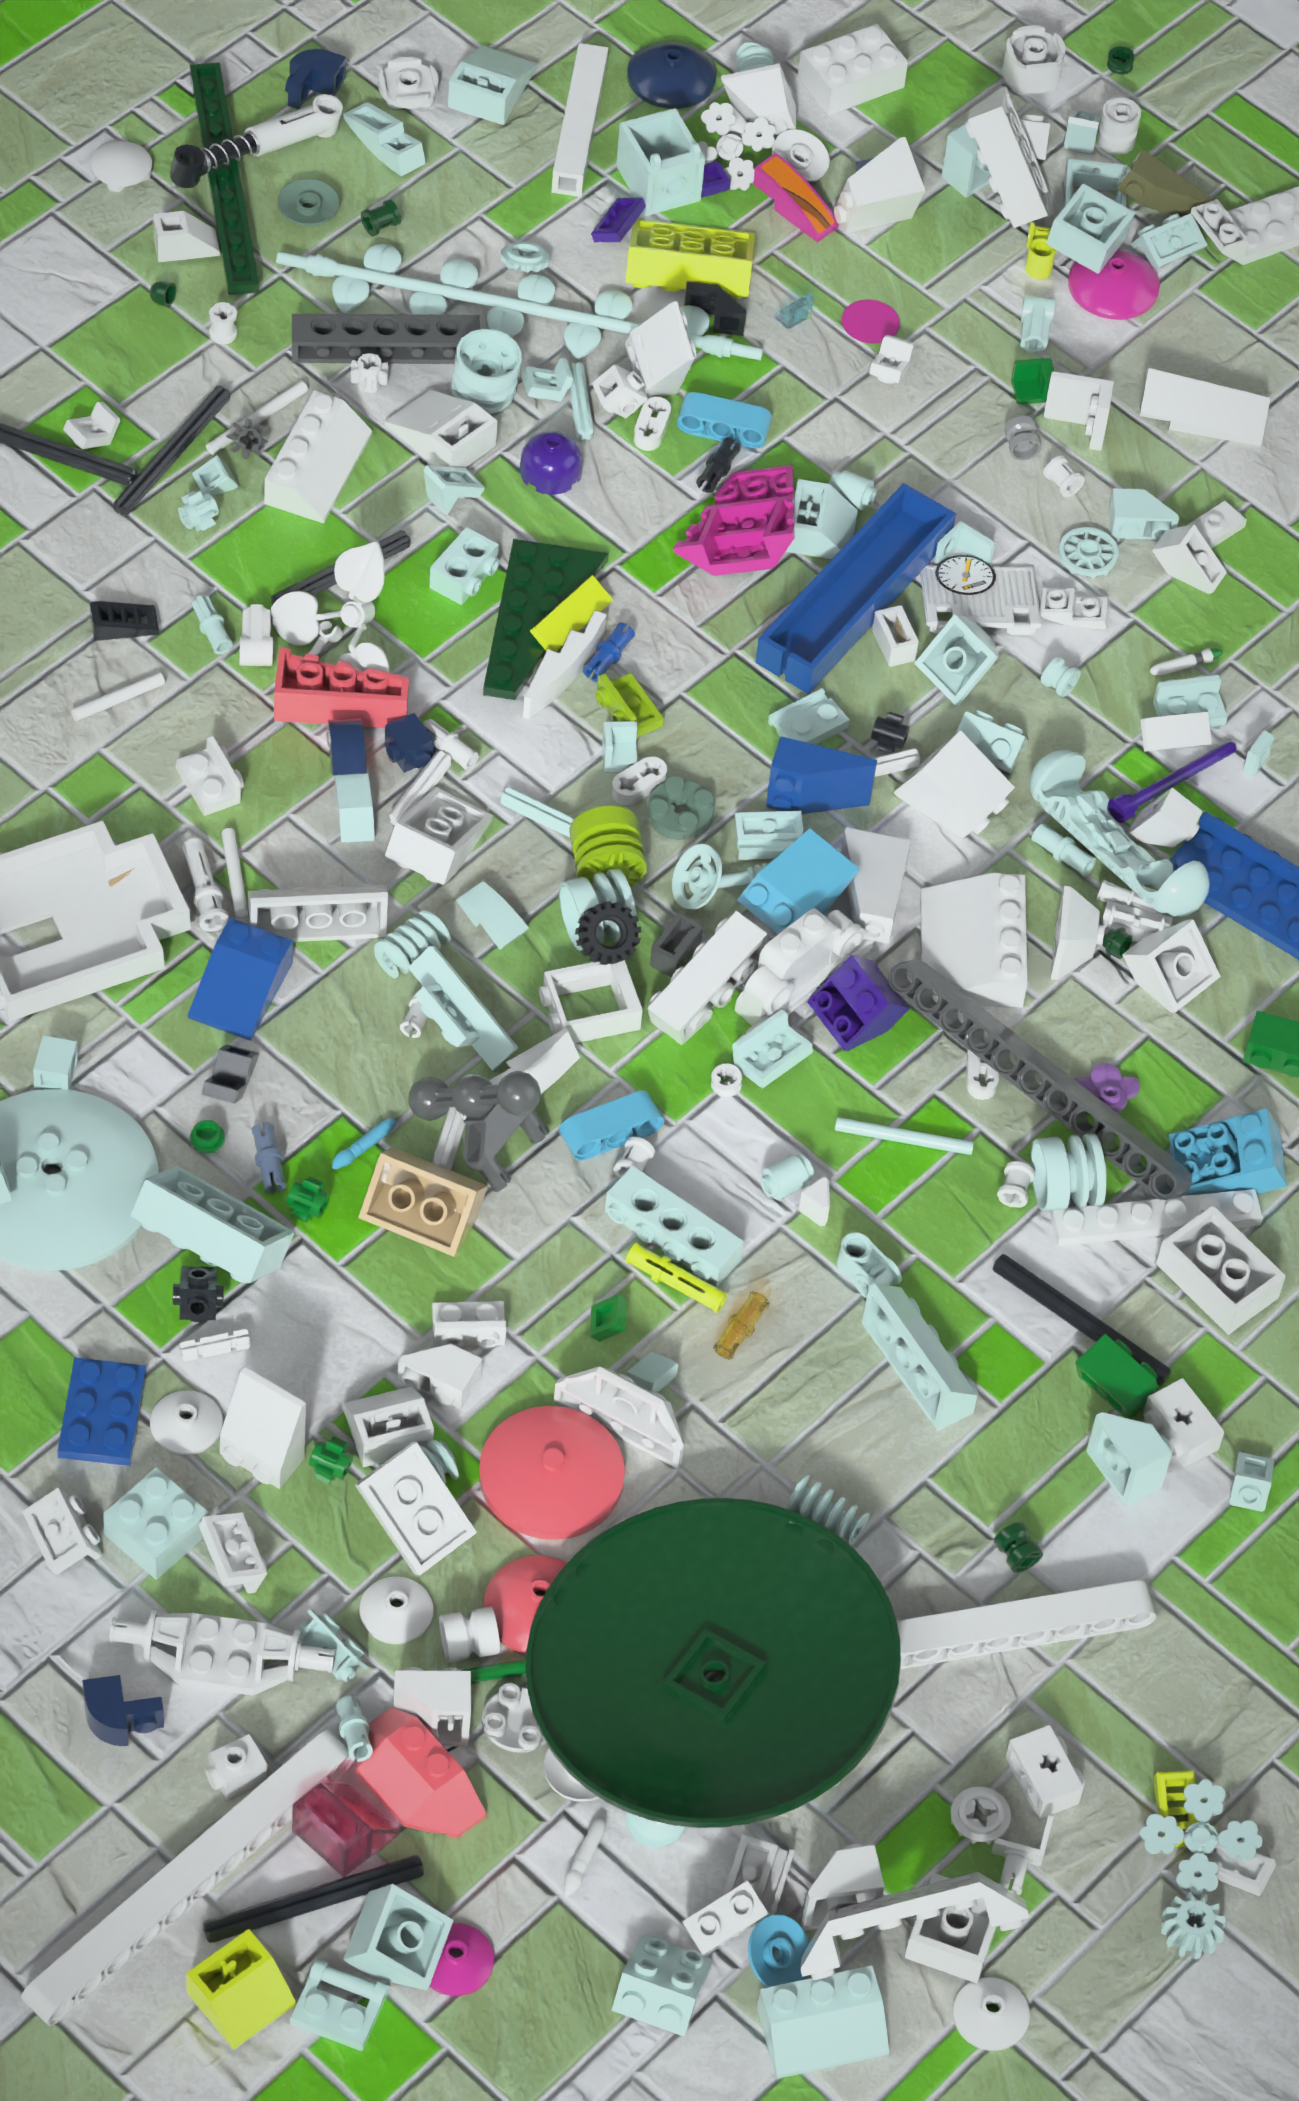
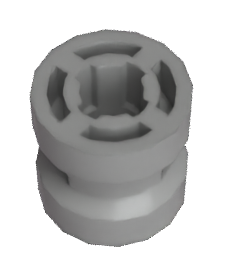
M1018 416L1012 418L1004 427L1006 438L1009 441L1011 456L1016 460L1031 459L1041 451L1040 440L1036 435V426L1030 417Z

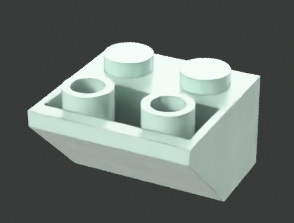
M798 479L794 498L795 539L786 552L833 559L854 536L858 510L830 484Z

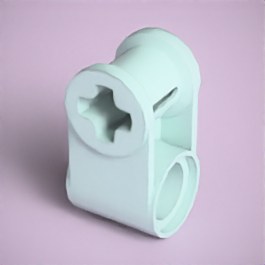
M854 1232L847 1234L842 1239L836 1261L837 1267L857 1287L864 1298H867L868 1288L874 1283L895 1286L902 1281L901 1273L896 1264L886 1257L866 1235ZM849 1253H856L860 1257L852 1256Z

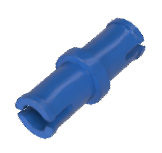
M620 622L607 640L599 643L596 647V654L583 667V673L587 678L594 671L595 675L591 681L598 682V676L604 674L612 664H616L620 660L621 652L630 640L635 637L632 627L629 626L624 633L623 629L627 624Z

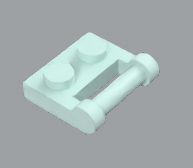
M317 1958L291 2015L290 2024L363 2052L386 2000L389 1985L377 1982L375 1985L328 1967V1962ZM322 1981L370 1999L367 2008L319 1990Z

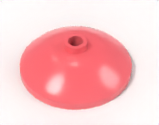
M526 1556L507 1563L494 1574L485 1591L484 1608L492 1607L497 1622L499 1641L515 1652L526 1655L530 1629L536 1611L544 1597L537 1596L534 1592L544 1591L546 1593L567 1562L550 1556Z

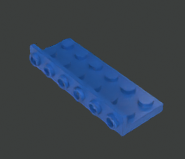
M1204 812L1200 816L1198 824L1200 827L1191 840L1185 841L1170 858L1169 861L1173 864V872L1186 863L1200 861L1205 866L1210 880L1209 892L1204 903L1299 960V867L1281 857L1277 852L1271 851L1257 843L1250 836L1242 834L1227 825L1222 819Z

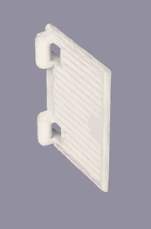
M927 565L920 572L926 625L929 626V632H932V634H939L948 623V621H938L937 612H951L952 617L956 614L972 619L979 627L1006 628V633H1009V635H1032L1036 633V629L1042 627L1035 573L1032 567H992L996 574L994 585L985 592L973 595L958 594L943 587L936 578L937 566ZM1013 613H1028L1029 622H1015Z

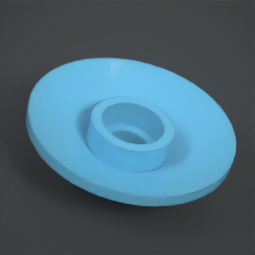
M775 1914L761 1919L753 1928L748 1942L749 1961L754 1974L765 1987L805 1980L808 1975L802 1977L800 1969L801 1957L809 1945L808 1937L802 1927L788 1916Z

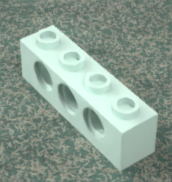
M633 1165L607 1192L605 1212L608 1213L614 1222L624 1224L636 1232L642 1241L652 1243L662 1250L666 1256L671 1258L673 1262L681 1263L690 1269L695 1276L709 1282L717 1288L742 1261L745 1241ZM641 1208H645V1209H648L649 1211H643V1210H640V1209H641ZM669 1227H673V1228H676L677 1230H670V1229H668V1228H669ZM697 1246H701V1247H704V1248H706V1249H698V1248H696V1247H697Z

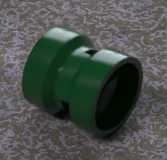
M1016 1522L1005 1527L994 1538V1543L999 1551L1007 1555L1006 1562L1013 1573L1028 1570L1043 1557V1552L1038 1544L1030 1540L1031 1533L1024 1522Z

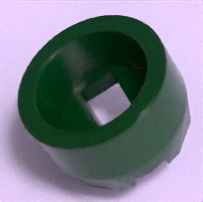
M159 281L151 286L150 297L154 303L165 307H170L173 304L176 296V286L174 283Z

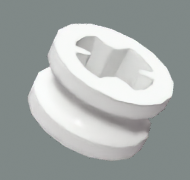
M727 1063L718 1065L711 1074V1087L716 1094L722 1097H732L740 1092L742 1073L738 1067ZM726 1076L732 1077V1084L728 1082V1085L721 1084L720 1077H723L724 1080Z

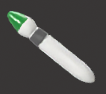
M1207 648L1198 653L1158 663L1150 669V673L1160 676L1191 668L1202 663H1211L1223 654V651L1216 648Z

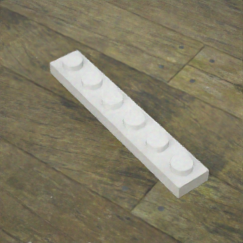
M1251 1189L1173 1197L1168 1200L1151 1199L1102 1204L1096 1207H1071L1065 1210L1052 1211L1051 1221L1057 1246L1172 1235L1212 1205L1236 1228L1261 1226L1263 1216L1256 1190Z

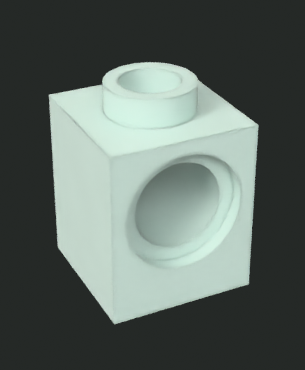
M43 1035L33 1068L34 1089L70 1090L78 1063L77 1041L69 1040L62 1036L50 1037Z

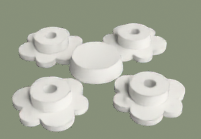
M714 102L710 105V110H705L702 113L701 119L706 124V130L709 133L716 131L722 137L717 142L716 149L708 147L704 141L698 143L705 157V164L713 162L719 154L724 160L730 161L729 167L724 169L731 181L730 190H737L738 188L743 191L748 190L750 183H753L755 169H753L754 165L751 160L743 162L739 158L743 152V144L752 146V149L756 152L761 151L762 148L769 149L775 144L773 135L776 133V129L773 125H769L766 118L759 117L754 123L749 122L745 125L746 132L742 135L741 140L737 135L728 134L730 126L736 123V118L732 115V105L729 103L719 105Z

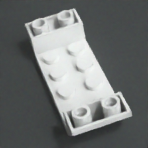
M1299 186L1229 211L1225 210L1218 199L1191 208V214L1221 253L1242 265L1299 246Z
M974 1872L828 1910L801 1957L800 1969L802 1977L811 1975L812 1980H818L835 1974L834 1968L840 1967V1952L836 1935L841 1934L842 1940L863 1935V1929L878 1925L879 1930L894 1928L902 1924V1918L916 1915L917 1920L929 1919L938 1916L940 1908L954 1905L955 1910L971 1908L977 1905L976 1899L983 1897L991 1927L1000 1926L1001 1931H1007L1023 1926L1022 1920L1029 1918L1025 1899L981 1873Z

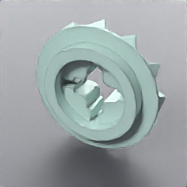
M516 242L505 246L501 250V261L505 263L507 268H515L517 272H540L541 269L548 268L550 254L534 243Z

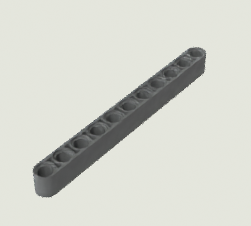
M913 959L896 964L890 969L888 981L896 993L1081 1139L1085 1134L1094 1133L1097 1135L1104 1157L1154 1197L1160 1200H1168L1186 1193L1190 1189L1192 1177L1185 1166L927 963L920 959ZM907 970L912 975V983L907 978ZM933 990L937 993L938 996L937 1003L934 1001L932 997ZM959 1010L961 1011L964 1017L963 1023H961L958 1018ZM984 1030L990 1037L989 1044H986L984 1041ZM1010 1051H1012L1015 1055V1064H1013L1010 1060ZM1036 1071L1042 1078L1041 1085L1036 1081ZM1062 1092H1064L1068 1098V1105H1065L1062 1101ZM1088 1112L1094 1118V1126L1088 1121ZM1114 1134H1117L1121 1140L1120 1147L1114 1141ZM1141 1154L1144 1155V1157L1147 1160V1168H1145L1141 1164ZM1167 1175L1173 1179V1189L1167 1183Z

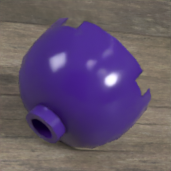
M557 431L541 432L533 436L523 447L519 473L527 486L529 482L541 494L556 495L566 493L571 490L574 483L579 482L581 479L582 453L576 442L568 435Z

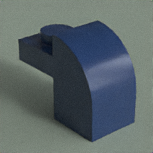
M310 49L296 54L290 60V75L285 85V92L288 93V106L300 109L311 90L320 94L335 96L346 79V57L323 49Z
M361 718L328 720L326 738L330 752L331 774H365V742Z
M120 1675L82 1680L86 1720L90 1730L100 1740L115 1746H128V1732L149 1733L156 1728L164 1727L162 1697L124 1702Z

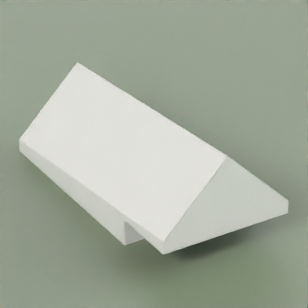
M1148 367L1140 416L1170 421L1169 430L1261 446L1270 397Z

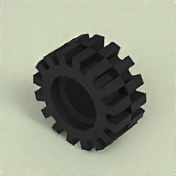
M603 902L587 909L584 915L579 918L577 922L579 927L575 930V934L579 936V939L576 940L577 946L581 945L583 948L580 952L584 956L588 955L590 957L589 960L593 963L600 962V965H612L624 961L637 950L635 949L636 945L640 944L641 938H638V933H641V926L637 927L636 922L639 921L637 916H632L630 913L632 910L629 907H622V903ZM604 920L613 921L620 929V939L614 946H605L597 939V926Z

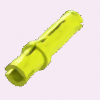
M638 1243L632 1246L626 1257V1263L632 1264L651 1275V1280L660 1283L662 1281L684 1295L711 1308L716 1313L722 1309L727 1300V1292L719 1290L699 1277L671 1263L672 1259L668 1256L660 1257ZM649 1262L655 1264L656 1266L660 1267L661 1269H663V1270H665V1271H667V1272H669V1273H671V1274H673V1275L671 1276V1275L667 1274L666 1272L662 1271L661 1269H659V1268H657V1267H655V1266L649 1264ZM681 1280H683V1281H685V1282L691 1284L692 1286H694V1287L700 1289L701 1291H703V1292H705V1293H701L700 1291L694 1289L693 1287H691V1286L685 1284V1283L682 1282Z

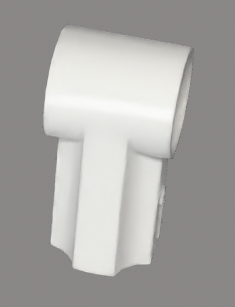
M251 604L247 609H243L242 636H240V666H272L273 637H270V610L264 608L263 605Z

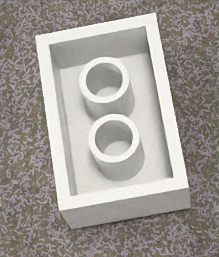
M874 24L801 51L798 78L829 116L904 88L908 61L878 24Z
M1213 1205L1163 1240L1156 1262L1228 1335L1277 1300L1286 1277Z

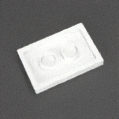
M412 1442L355 1484L412 1572L417 1576H420L477 1533L417 1442Z

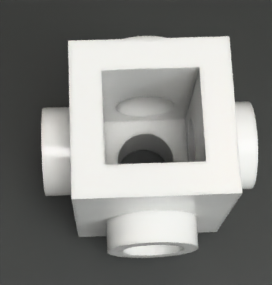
M615 364L592 383L603 408L611 414L614 412L624 418L634 413L648 400L643 389L644 382L636 372H629Z

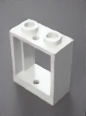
M625 960L612 965H600V962H591L544 972L543 986L539 987V996L542 1006H548L549 1008L548 1021L552 1034H556L566 1028L573 1043H579L640 1030L643 1010ZM611 985L619 1011L567 1021L559 995Z

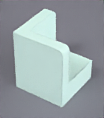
M604 722L602 739L604 772H622L638 762L636 750L637 722Z

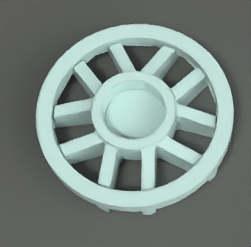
M1081 527L1069 531L1063 536L1059 545L1061 564L1069 568L1071 574L1078 573L1090 576L1091 579H1095L1096 576L1102 574L1104 576L1108 575V571L1115 566L1119 554L1118 546L1109 534L1091 527ZM1084 534V540H1081L1075 536ZM1088 535H1095L1097 538L1094 541L1088 539ZM1101 538L1105 540L1108 544H1099ZM1074 560H1078L1076 564L1072 563ZM1093 564H1096L1098 569H1094Z

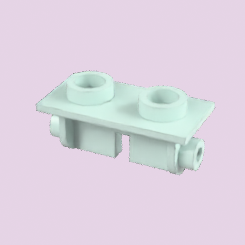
M312 1610L308 1611L314 1619L310 1623L304 1621L297 1628L301 1630L300 1641H303L306 1646L336 1649L332 1673L337 1680L343 1679L346 1683L352 1680L356 1675L354 1668L358 1664L366 1670L369 1668L361 1659L365 1654L363 1650L350 1638L345 1642L336 1633L340 1629L339 1625L328 1614L324 1613L320 1617Z

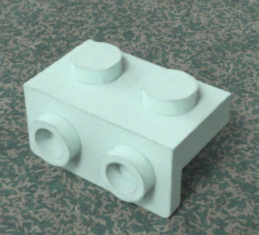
M976 710L974 715L965 712L956 733L961 730L998 770L1011 774L1022 748H1026L1028 743L1026 737L1022 735L1024 731L1009 723H1006L1004 727L992 723L994 720L992 716Z
M780 1010L773 1016L766 1018L749 1033L739 1037L732 1046L734 1065L739 1068L743 1075L762 1089L813 1053L812 1043L789 1027L788 1013L784 1010Z

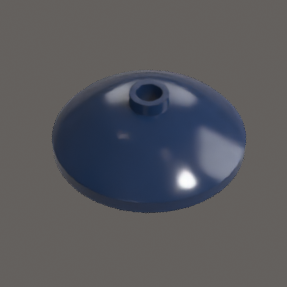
M663 40L648 44L633 54L627 67V80L633 92L645 102L661 108L682 109L697 105L709 97L716 84V68L710 57L699 48L682 41Z

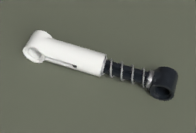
M319 95L315 97L312 105L249 127L245 130L243 137L236 135L232 141L228 139L223 140L221 145L214 143L209 149H199L194 145L188 144L181 145L174 152L170 178L175 185L181 188H193L198 185L201 176L209 172L212 167L217 169L218 164L224 163L228 165L229 160L236 159L239 161L240 157L246 154L259 157L314 136L332 137L338 130L343 109L342 103L332 95Z

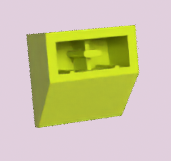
M250 1929L186 1973L187 1994L233 2050L296 2006V2001L273 1957Z

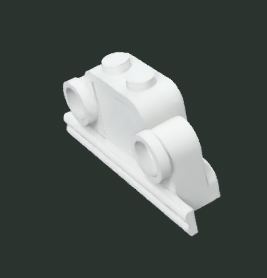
M816 908L809 910L764 946L759 956L758 969L748 979L744 990L738 996L735 1012L752 1025L746 1031V1034L760 1025L766 1018L773 1016L780 1010H784L788 1015L810 999L851 955L863 957L872 950L874 941L864 939L865 930L860 925L853 923L839 910L832 911L826 917Z

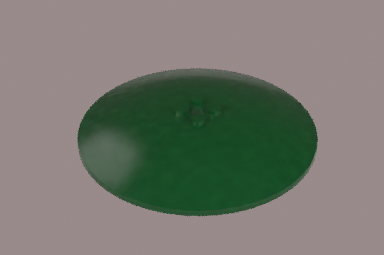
M703 1498L680 1501L634 1515L612 1526L576 1553L551 1583L536 1611L526 1649L525 1672L532 1712L543 1739L567 1772L586 1789L605 1802L625 1812L651 1821L694 1828H722L755 1823L797 1809L838 1784L859 1764L883 1731L892 1711L901 1671V1646L896 1617L880 1580L857 1551L836 1533L806 1516L776 1505L745 1499ZM715 1670L725 1674V1677L718 1682H710L705 1678L709 1672Z

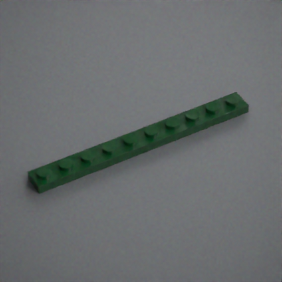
M220 62L191 64L190 78L202 147L209 149L214 143L221 145L225 139L232 141L233 135ZM236 159L229 160L228 165L221 163L217 165V169L212 167L207 172L228 295L258 293L259 281L238 163Z

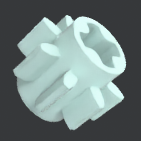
M193 491L181 498L185 505L178 509L181 521L188 529L195 527L197 532L200 530L205 531L216 524L212 517L218 515L219 510L210 494L202 495L201 491Z

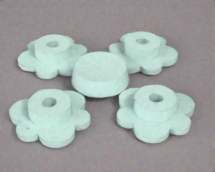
M1206 1779L1200 1781L1199 1785L1190 1784L1184 1789V1797L1187 1800L1184 1803V1809L1188 1813H1194L1195 1818L1200 1821L1189 1826L1185 1835L1183 1830L1177 1826V1821L1173 1816L1163 1818L1160 1814L1150 1815L1146 1821L1147 1826L1140 1830V1837L1145 1840V1849L1150 1854H1158L1161 1851L1165 1854H1171L1175 1849L1174 1845L1180 1844L1184 1839L1187 1848L1193 1855L1190 1861L1182 1860L1179 1863L1180 1873L1177 1875L1176 1881L1181 1889H1190L1191 1893L1195 1896L1201 1895L1204 1890L1213 1891L1218 1887L1219 1881L1216 1876L1218 1865L1215 1862H1208L1206 1856L1213 1852L1218 1842L1221 1847L1226 1849L1228 1858L1235 1859L1239 1856L1243 1861L1252 1860L1256 1856V1848L1261 1847L1263 1844L1262 1837L1257 1834L1258 1827L1253 1821L1247 1820L1241 1824L1238 1821H1231L1228 1824V1830L1222 1831L1219 1836L1212 1825L1205 1823L1212 1818L1213 1814L1220 1815L1223 1812L1222 1802L1226 1798L1225 1790L1221 1786H1212V1783Z

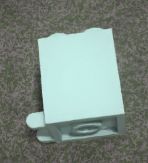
M676 108L620 123L616 167L634 198L644 199L646 208L643 213L645 216L701 201L705 157Z

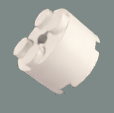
M1028 25L1016 29L1010 38L1008 37L1002 74L1006 82L1012 86L1011 89L1014 93L1025 95L1027 93L1036 94L1056 90L1061 78L1066 50L1063 39L1054 32L1053 36L1045 32V27Z

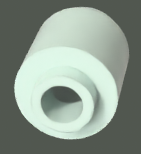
M835 471L829 481V484L858 510L862 511L866 506L870 507L876 498L877 490L874 488V482L849 471Z
M790 1155L764 1169L760 1184L768 1197H773L780 1201L808 1186L809 1181L814 1178V1170L804 1155Z

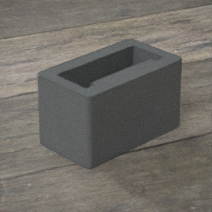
M677 913L652 945L650 966L672 977L678 968L684 967L688 963L697 947L701 944L703 925L681 913Z

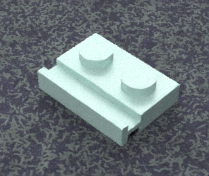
M823 688L770 714L768 724L777 729V734L780 737L815 745L849 728L850 719L831 698L828 699Z
M801 811L737 812L734 816L738 860L775 859L804 834Z

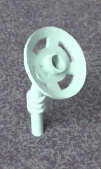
M706 844L694 845L681 856L675 867L672 878L674 899L679 906L685 909H699L711 900L717 888L750 884L756 875L767 866V863H762V867L755 865V869L748 867V870L745 872L722 874V864L718 852ZM698 856H701V859L697 860V861L691 866V868L689 869V871H687V869H688V867L690 866V864H691ZM711 857L715 861L716 873L714 867L710 864ZM684 883H689L690 890L694 893L690 899L685 895Z

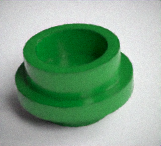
M200 1121L191 1131V1146L200 1153L216 1152L225 1143L224 1130L215 1121Z

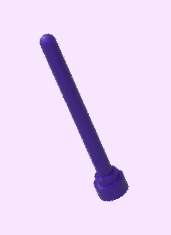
M1228 741L1133 795L1119 794L1108 802L1110 814L1119 823L1131 819L1135 816V812L1138 811L1140 805L1235 753L1237 749L1236 744Z

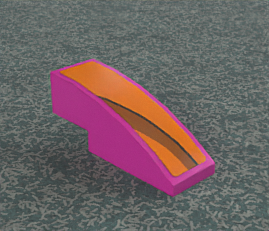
M775 153L755 167L753 185L775 201L774 210L817 243L839 228L834 215L819 194L780 155Z

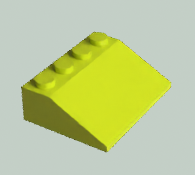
M637 219L632 228L625 282L632 283V286L637 288H649L650 285L660 286L663 290L669 292H678L681 289L686 290L687 281L718 284L733 299H740L742 296L748 297L755 233Z

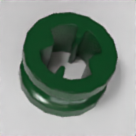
M1122 46L1111 49L1108 53L1107 61L1109 70L1119 75L1128 74L1132 71L1134 62L1133 51Z

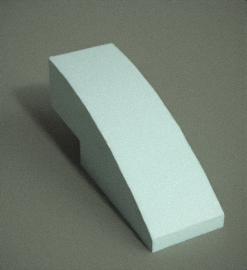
M369 102L343 114L344 120L363 144L381 162L400 176L426 164L422 143L404 133L403 123Z

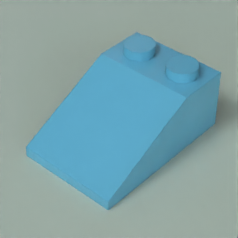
M809 828L756 875L737 901L777 934H780L813 908H816L825 915L861 869Z

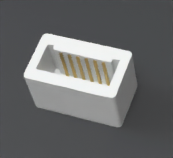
M899 605L875 611L872 632L888 666L892 667L914 662L919 641L903 607Z

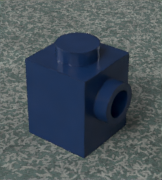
M415 713L385 725L384 745L387 755L393 763L397 762L404 773L414 768L424 767L433 757L434 740Z

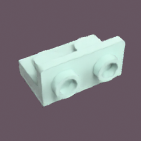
M1191 213L1181 218L1179 214H1175L1162 222L1163 225L1158 228L1154 224L1145 227L1138 232L1139 237L1132 243L1134 249L1142 246L1150 264L1155 270L1203 250L1208 246Z
M1201 675L1196 678L1170 679L1159 682L1153 700L1157 716L1208 712L1210 727L1226 725L1227 714L1219 694L1220 676Z

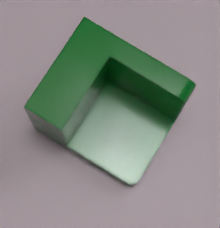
M1051 358L1016 360L1014 362L1011 384L1017 404L1046 402L1051 373L1055 371Z

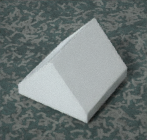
M822 1177L801 1192L799 1211L819 1226H825L830 1208L829 1180Z

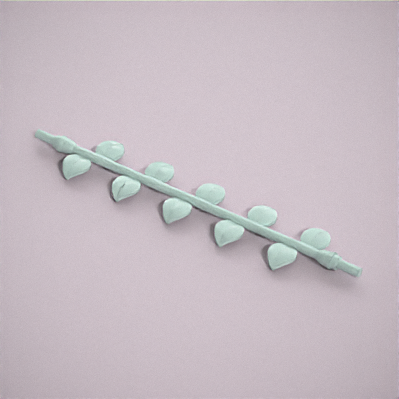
M386 244L374 245L366 251L364 268L339 264L337 261L323 257L320 254L316 256L309 254L308 257L279 251L276 259L277 264L306 269V273L313 274V277L340 276L333 283L332 293L337 307L343 314H348L368 298L369 285L367 282L416 291L410 298L409 308L411 315H444L447 309L444 297L494 307L487 315V328L505 333L511 338L518 334L524 326L522 313L570 322L564 332V342L569 354L576 361H580L599 346L601 332L598 328L629 334L641 325L624 321L632 312V301L621 291L607 290L601 293L595 302L596 315L547 305L555 296V286L547 277L541 275H529L522 279L518 286V299L470 290L477 283L478 271L472 263L466 260L456 259L446 263L441 271V284L394 275L401 266V255L396 248ZM689 305L679 308L680 311L685 312L688 324L686 333L688 340L694 342L695 348H700L704 352L716 355L719 358L723 356L730 358L731 355L761 361L763 348L733 343V339L726 338V335H705L703 337L702 335L709 328L710 321L707 313L696 306Z

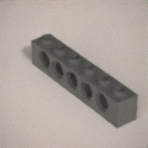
M292 314V363H351L352 360L358 361L362 354L371 353L379 355L381 362L388 364H455L456 349L461 338L471 331L480 330V315Z

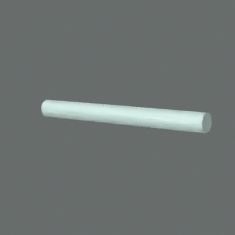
M837 1117L835 1131L967 1155L972 1154L974 1143L967 1140Z

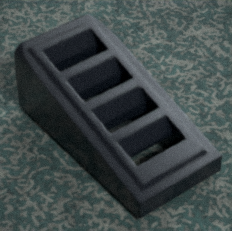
M106 601L89 602L94 641L159 635L155 605ZM147 616L148 624L142 623L141 617ZM128 618H134L135 623H130Z

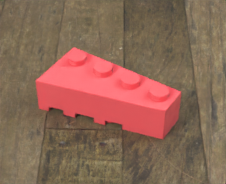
M279 647L274 690V721L328 724V720L361 718L363 727L385 728L386 724L407 716L408 677L370 668L363 672L355 670L351 667L350 663L338 661L337 665L319 661V656L306 653L305 657L292 655L291 649Z

